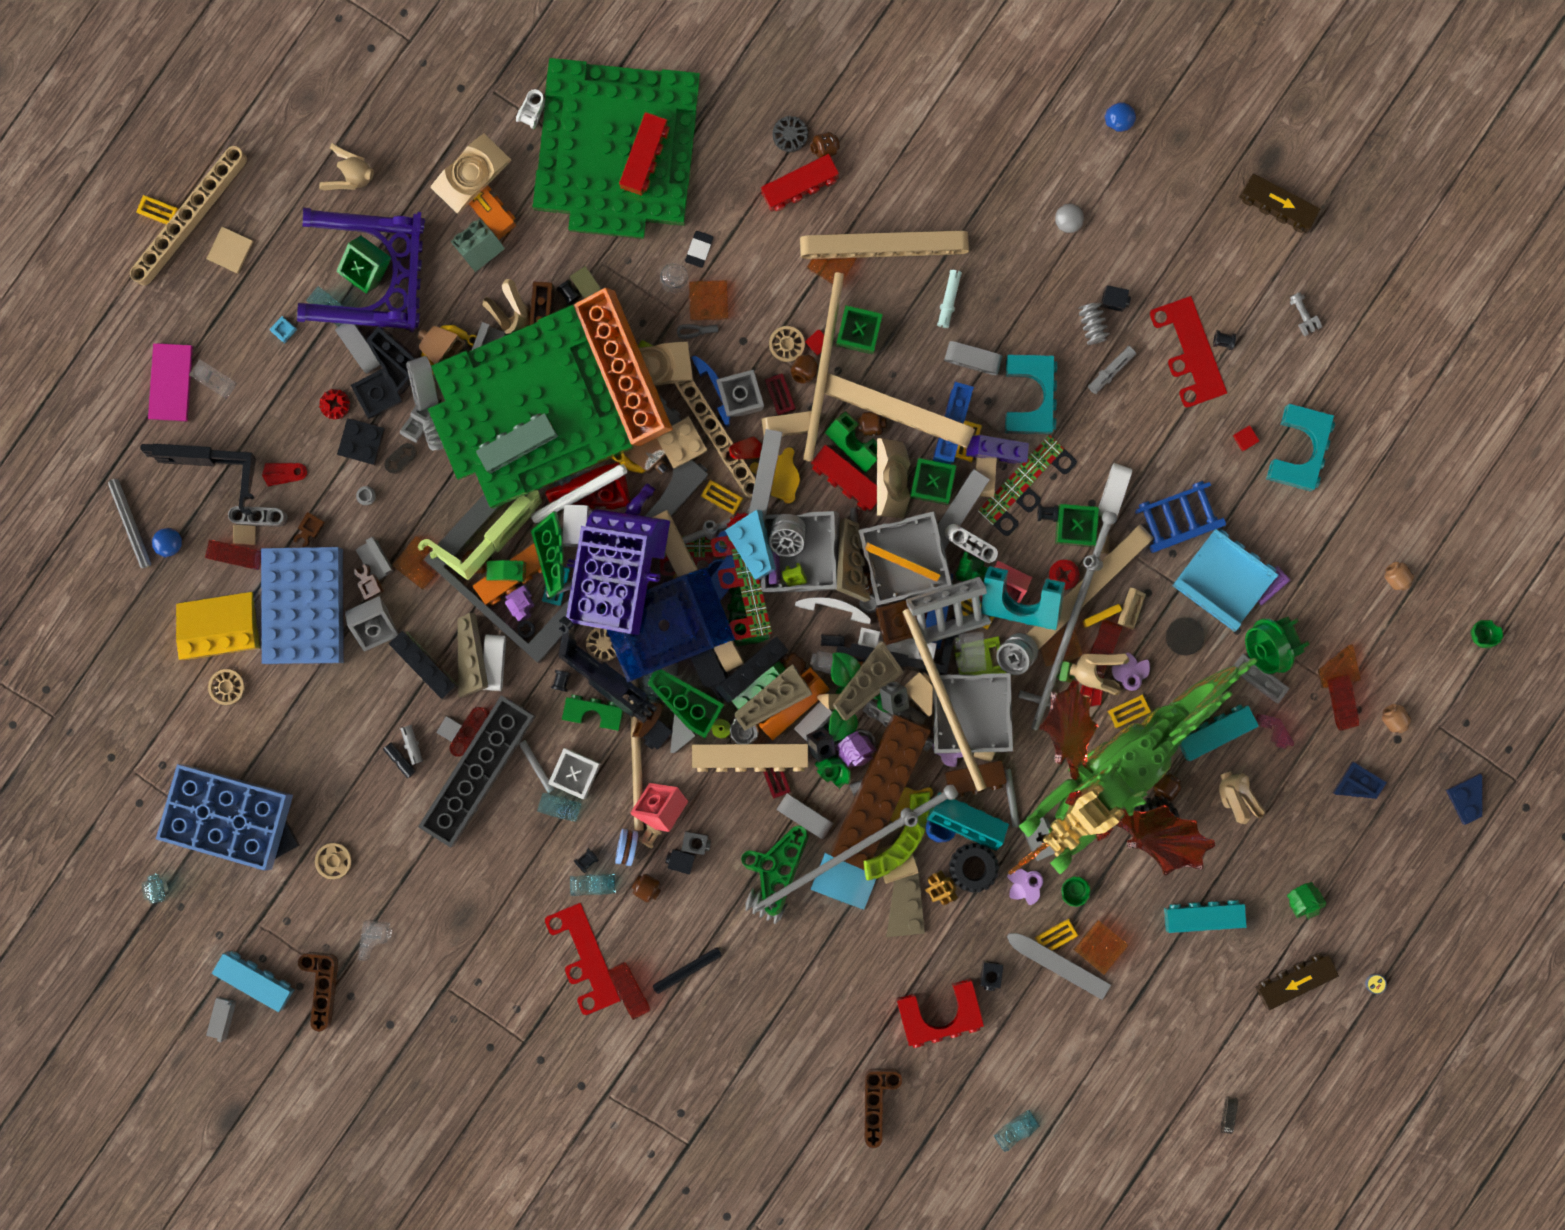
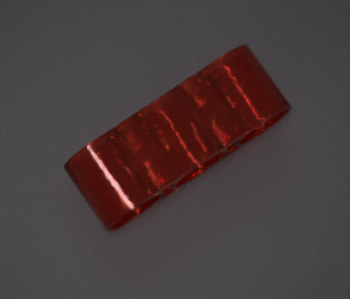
M209 540L205 558L259 570L261 551Z
M1104 619L1090 654L1112 655L1123 626ZM1097 665V675L1103 677L1108 665Z
M1345 674L1328 679V688L1338 730L1343 731L1358 727L1359 717L1349 675Z
M475 707L472 709L449 746L450 753L453 756L462 757L490 714L486 708ZM478 710L484 712V719L478 721L475 717ZM469 726L474 729L472 737H468L465 734V730ZM457 743H461L464 746V750L460 754L455 750Z
M625 961L608 970V974L633 1020L651 1011Z

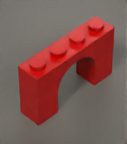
M971 979L952 983L957 1001V1013L955 1018L945 1026H932L923 1020L915 993L896 998L909 1046L913 1045V1048L921 1047L927 1041L936 1043L942 1041L943 1037L950 1036L955 1038L961 1036V1032L969 1031V1033L980 1031V1027H984Z

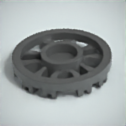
M785 116L776 122L772 133L773 140L779 149L785 152H795L806 144L808 130L804 122L799 118ZM790 120L794 121L793 126H790ZM787 121L788 126H783L782 122ZM797 122L802 125L799 128H795ZM781 133L783 136L776 139L775 134ZM797 137H804L803 142L799 141ZM795 140L798 144V147H795L793 143ZM791 142L792 148H785L786 143Z

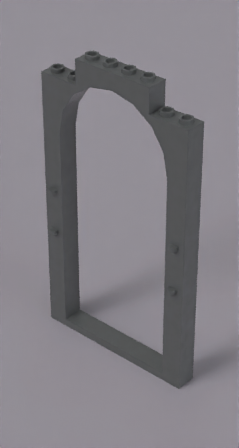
M659 395L671 426L682 421L679 418L681 414L674 408L670 410L665 405L667 402ZM692 460L673 469L670 484L660 500L645 517H654L666 510L673 517L709 477L706 473L708 469L701 463L697 465ZM483 494L440 541L438 546L457 557L504 504L492 509L489 507ZM430 554L424 559L537 663H540L562 639L563 633L559 630L562 624H560L559 620L567 615L569 600L528 643L447 569L449 565L439 557L432 559Z

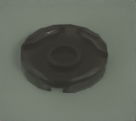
M1192 618L1176 619L1166 630V643L1171 651L1178 655L1187 656L1194 654L1200 650L1204 643L1205 635L1203 628L1199 622Z

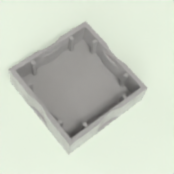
M826 511L795 515L802 519L806 526L803 550L791 557L779 555L781 584H769L768 574L761 579L762 592L785 593L837 590L839 513ZM784 514L766 515L765 528L768 533V541L773 520ZM796 563H800L807 577V583L788 587L783 579L782 571H785L788 565L792 569L796 568Z
M934 511L906 518L902 521L859 530L865 558L870 567V579L877 605L919 596L953 585ZM867 543L873 544L940 574L938 581H934L868 552L865 547Z
M1011 673L940 675L971 751L1013 752ZM933 686L934 752L961 753Z

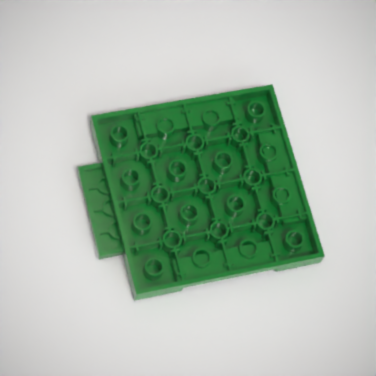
M549 58L538 170H536L532 206L534 211L570 214L568 226L570 232L639 239L645 238L646 222L685 226L700 73L665 69L653 71L587 64L586 61ZM646 112L666 119L670 129L667 137H663L661 143L663 149L660 156H656L655 162L657 165L655 171L650 173L648 178L650 180L649 188L641 196L621 189L619 182Z
M573 305L537 320L538 322L469 352L464 351L431 366L445 401L428 408V411L457 480L476 473L488 505L492 509L634 448L627 436ZM545 413L558 437L489 474L476 453L480 449L479 446L489 441L491 443L497 440L496 437L501 433H510L520 423L526 424L530 422V418L534 415Z

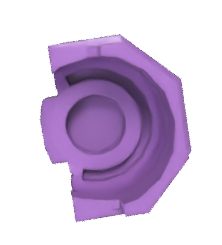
M526 585L505 596L507 599L505 604L518 622L531 617L529 610L535 606L530 599L532 595Z
M858 731L848 735L836 747L840 758H842L847 768L864 766L872 759L871 754L876 751L869 738L861 736Z

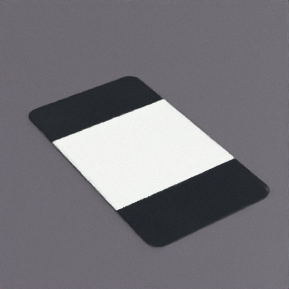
M695 231L685 262L702 268L713 236Z

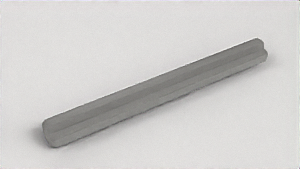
M112 479L108 481V485L141 568H147L151 566V562L119 480Z

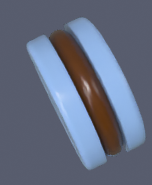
M621 830L616 851V864L622 863L623 865L626 864V866H632L637 846L638 831Z

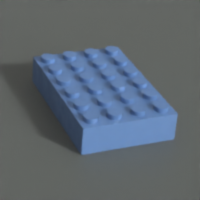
M261 548L262 664L344 663L342 548Z
M177 764L156 839L264 871L272 870L293 795L190 765Z

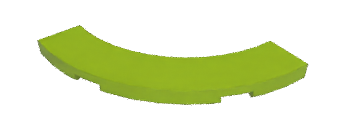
M930 792L910 794V809L914 810L930 800ZM929 810L918 816V822L915 826L909 827L905 825L897 841L888 850L877 857L864 860L866 880L877 879L889 874L912 855L925 833Z

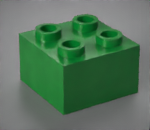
M360 235L348 243L336 272L367 294L380 285L391 257Z
M845 305L836 346L873 355L883 314Z
M918 458L910 498L948 505L956 465Z
M1060 504L1058 506L1055 544L1082 547L1096 546L1099 507Z

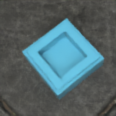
M283 316L269 329L283 343H286L297 331Z

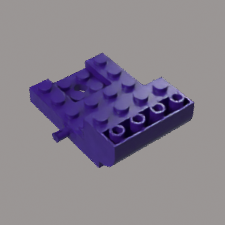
M600 509L594 510L589 515L586 526H581L576 560H568V562L574 564L567 563L568 567L574 568L566 617L575 624L639 635L648 582L660 581V579L653 578H660V574L650 573L652 557L664 559L670 520ZM602 604H605L606 611L602 614L600 607Z

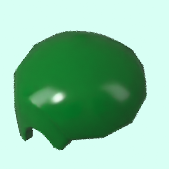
M1492 620L1478 621L1473 625L1470 632L1473 642L1480 648H1492L1501 643L1504 637L1502 627L1496 626Z
M1077 876L1066 879L1061 888L1062 899L1069 906L1079 907L1084 905L1089 900L1091 893L1089 883L1084 878Z

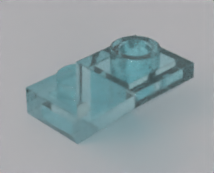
M615 874L570 876L571 896L614 894Z
M1027 1110L1004 1125L994 1137L1002 1150L1006 1152L1019 1140L1031 1136L1039 1127V1124L1030 1110Z

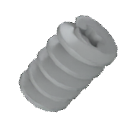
M1090 303L1078 308L1083 309L1079 312V316L1084 317L1081 323L1087 324L1083 327V330L1089 331L1085 334V338H1090L1087 345L1104 342L1107 340L1105 337L1110 334L1109 332H1103L1108 326L1101 325L1106 320L1099 317V315L1104 313L1103 310H1097L1102 305L1101 303Z
M752 887L745 903V910L748 911L752 907V914L754 915L758 912L754 909V906L763 901L761 890L754 894V887ZM775 902L773 903V905H769L771 910L773 907H777ZM788 903L783 906L781 912L776 916H770L763 909L760 911L759 917L762 918L767 914L766 920L769 921L774 917V924H776L781 919Z

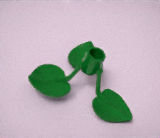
M838 652L833 653L831 677L833 682L840 686L836 690V694H841L860 669V664L854 657ZM879 693L873 699H878L877 707L880 711L889 713L882 708L881 694ZM836 709L832 712L829 722V734L833 736V741L845 739L848 735L856 732L858 719L855 714L848 720H843Z

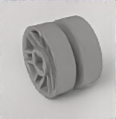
M791 514L780 515L773 520L769 537V545L773 552L780 556L791 557L803 550L806 526L803 520Z
M1022 633L1013 634L999 647L996 655L997 662L1007 673L1012 675L1023 674L1037 659L1038 647L1035 641L1028 635Z

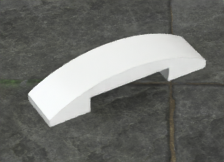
M807 598L795 603V607L814 611L815 604L852 612L851 620L865 624H870L871 621L867 615L856 607L836 599Z
M861 627L859 645L875 648L880 641L884 642L880 631ZM910 638L886 645L891 652L908 655V658L923 661L914 639ZM929 643L927 646L934 659L937 644Z

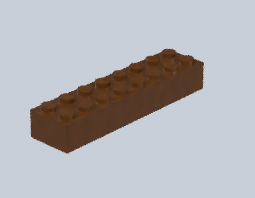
M898 713L891 716L830 850L832 857L838 856L888 825L931 731L929 727ZM881 839L844 860V862L864 870V860L873 858Z

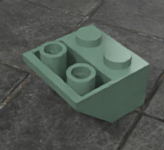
M480 218L477 221H473L467 229L458 233L450 241L475 272L505 249Z

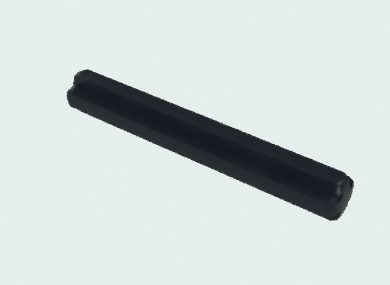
M716 947L655 983L653 985L654 991L659 994L722 956L721 951Z

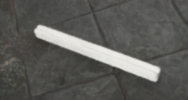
M625 465L616 466L531 514L533 522H541L553 511L559 512L564 509V505H571L627 474Z

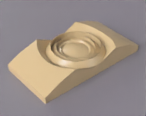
M483 133L469 144L451 165L443 170L431 185V189L459 214L512 160Z
M688 342L664 343L639 348L654 386L693 380Z
M882 438L877 439V516L900 519L904 518L910 499V493L907 488V472L910 460L903 442Z

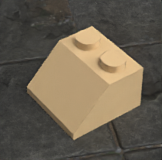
M919 672L904 687L907 688L908 697L929 717L932 714L933 686L930 684L932 681L926 673L921 674Z

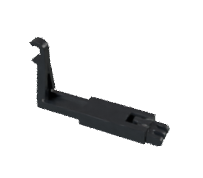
M154 443L142 444L140 446L141 451L147 457L154 458L158 463L214 467L215 464L243 465L239 509L245 515L253 514L249 508L244 509L245 501L255 498L250 493L256 458L252 452L219 451L204 446Z
M563 616L559 620L560 624H562L559 630L563 633L559 658L588 679L590 686L632 718L635 716L638 720L645 723L646 717L649 718L652 715L650 711L655 712L657 710L656 706L648 701V695L605 662L601 664L577 646L574 636V624L569 618ZM627 694L629 696L628 700H632L634 703H629L623 696Z
M960 634L945 638L940 665L935 664L939 675H947L954 637H959ZM852 643L850 648L837 647L836 652L848 654L857 661L864 663L875 648ZM890 651L903 671L908 669L928 674L923 661L908 658V655Z

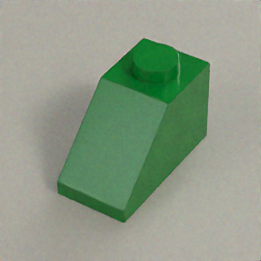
M508 560L487 561L486 581L525 582L526 562Z

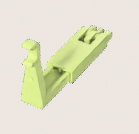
M535 490L529 493L527 497L521 496L517 498L485 533L483 542L463 563L429 539L422 540L418 548L419 550H424V547L430 546L433 548V551L430 552L432 559L439 557L461 576L469 580L495 551L498 553L531 517V514L535 512L542 503L539 491Z

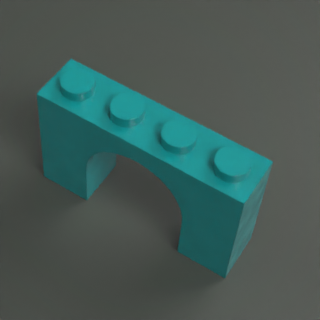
M1008 355L1006 357V377H1027L1035 380L1041 386L1044 397L1042 405L1035 411L1007 412L1005 414V434L1051 435L1053 430H1056V418H1053V411H1056L1057 400L1053 399V392L1057 391V380H1054V373H1057V361H1054V356Z
M1293 404L1285 406L1280 425L1305 432L1312 441L1313 453L1308 462L1301 465L1277 459L1272 460L1266 480L1306 491H1313L1315 487L1318 488L1321 480L1319 472L1320 469H1323L1326 460L1323 456L1330 446L1328 437L1335 427L1334 415Z
M989 566L984 579L987 594H984L982 597V614L1057 630L1061 618L1065 582L1046 579L1042 588L1041 601L1034 605H1023L1014 601L1007 592L1008 570Z

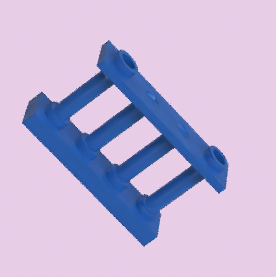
M958 382L954 383L944 417L964 424L973 386ZM938 438L932 461L951 464L954 462L958 445Z
M1203 481L1193 484L1192 489L1152 504H1150V501L1139 504V509L1135 510L1136 514L1144 513L1154 538L1153 545L1149 546L1151 553L1226 525L1224 518L1218 520L1217 516L1215 517L1204 490L1211 486L1210 482L1204 484ZM1194 492L1198 493L1208 519L1206 520V525L1200 526L1199 523L1197 524L1186 495ZM1178 498L1190 525L1188 527L1189 531L1184 533L1179 530L1168 503ZM1160 505L1172 532L1170 534L1171 538L1164 540V537H1161L1151 512L1152 508Z

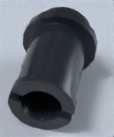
M821 634V646L844 647L845 636L841 634Z

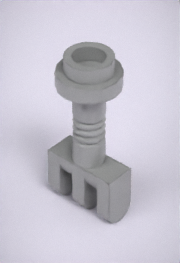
M1298 292L1290 297L1291 301L1289 302L1291 305L1295 304L1304 322L1298 326L1302 334L1307 336L1309 333L1306 327L1312 333L1315 331L1313 323L1317 329L1322 328L1318 316L1310 317L1302 301L1305 296Z

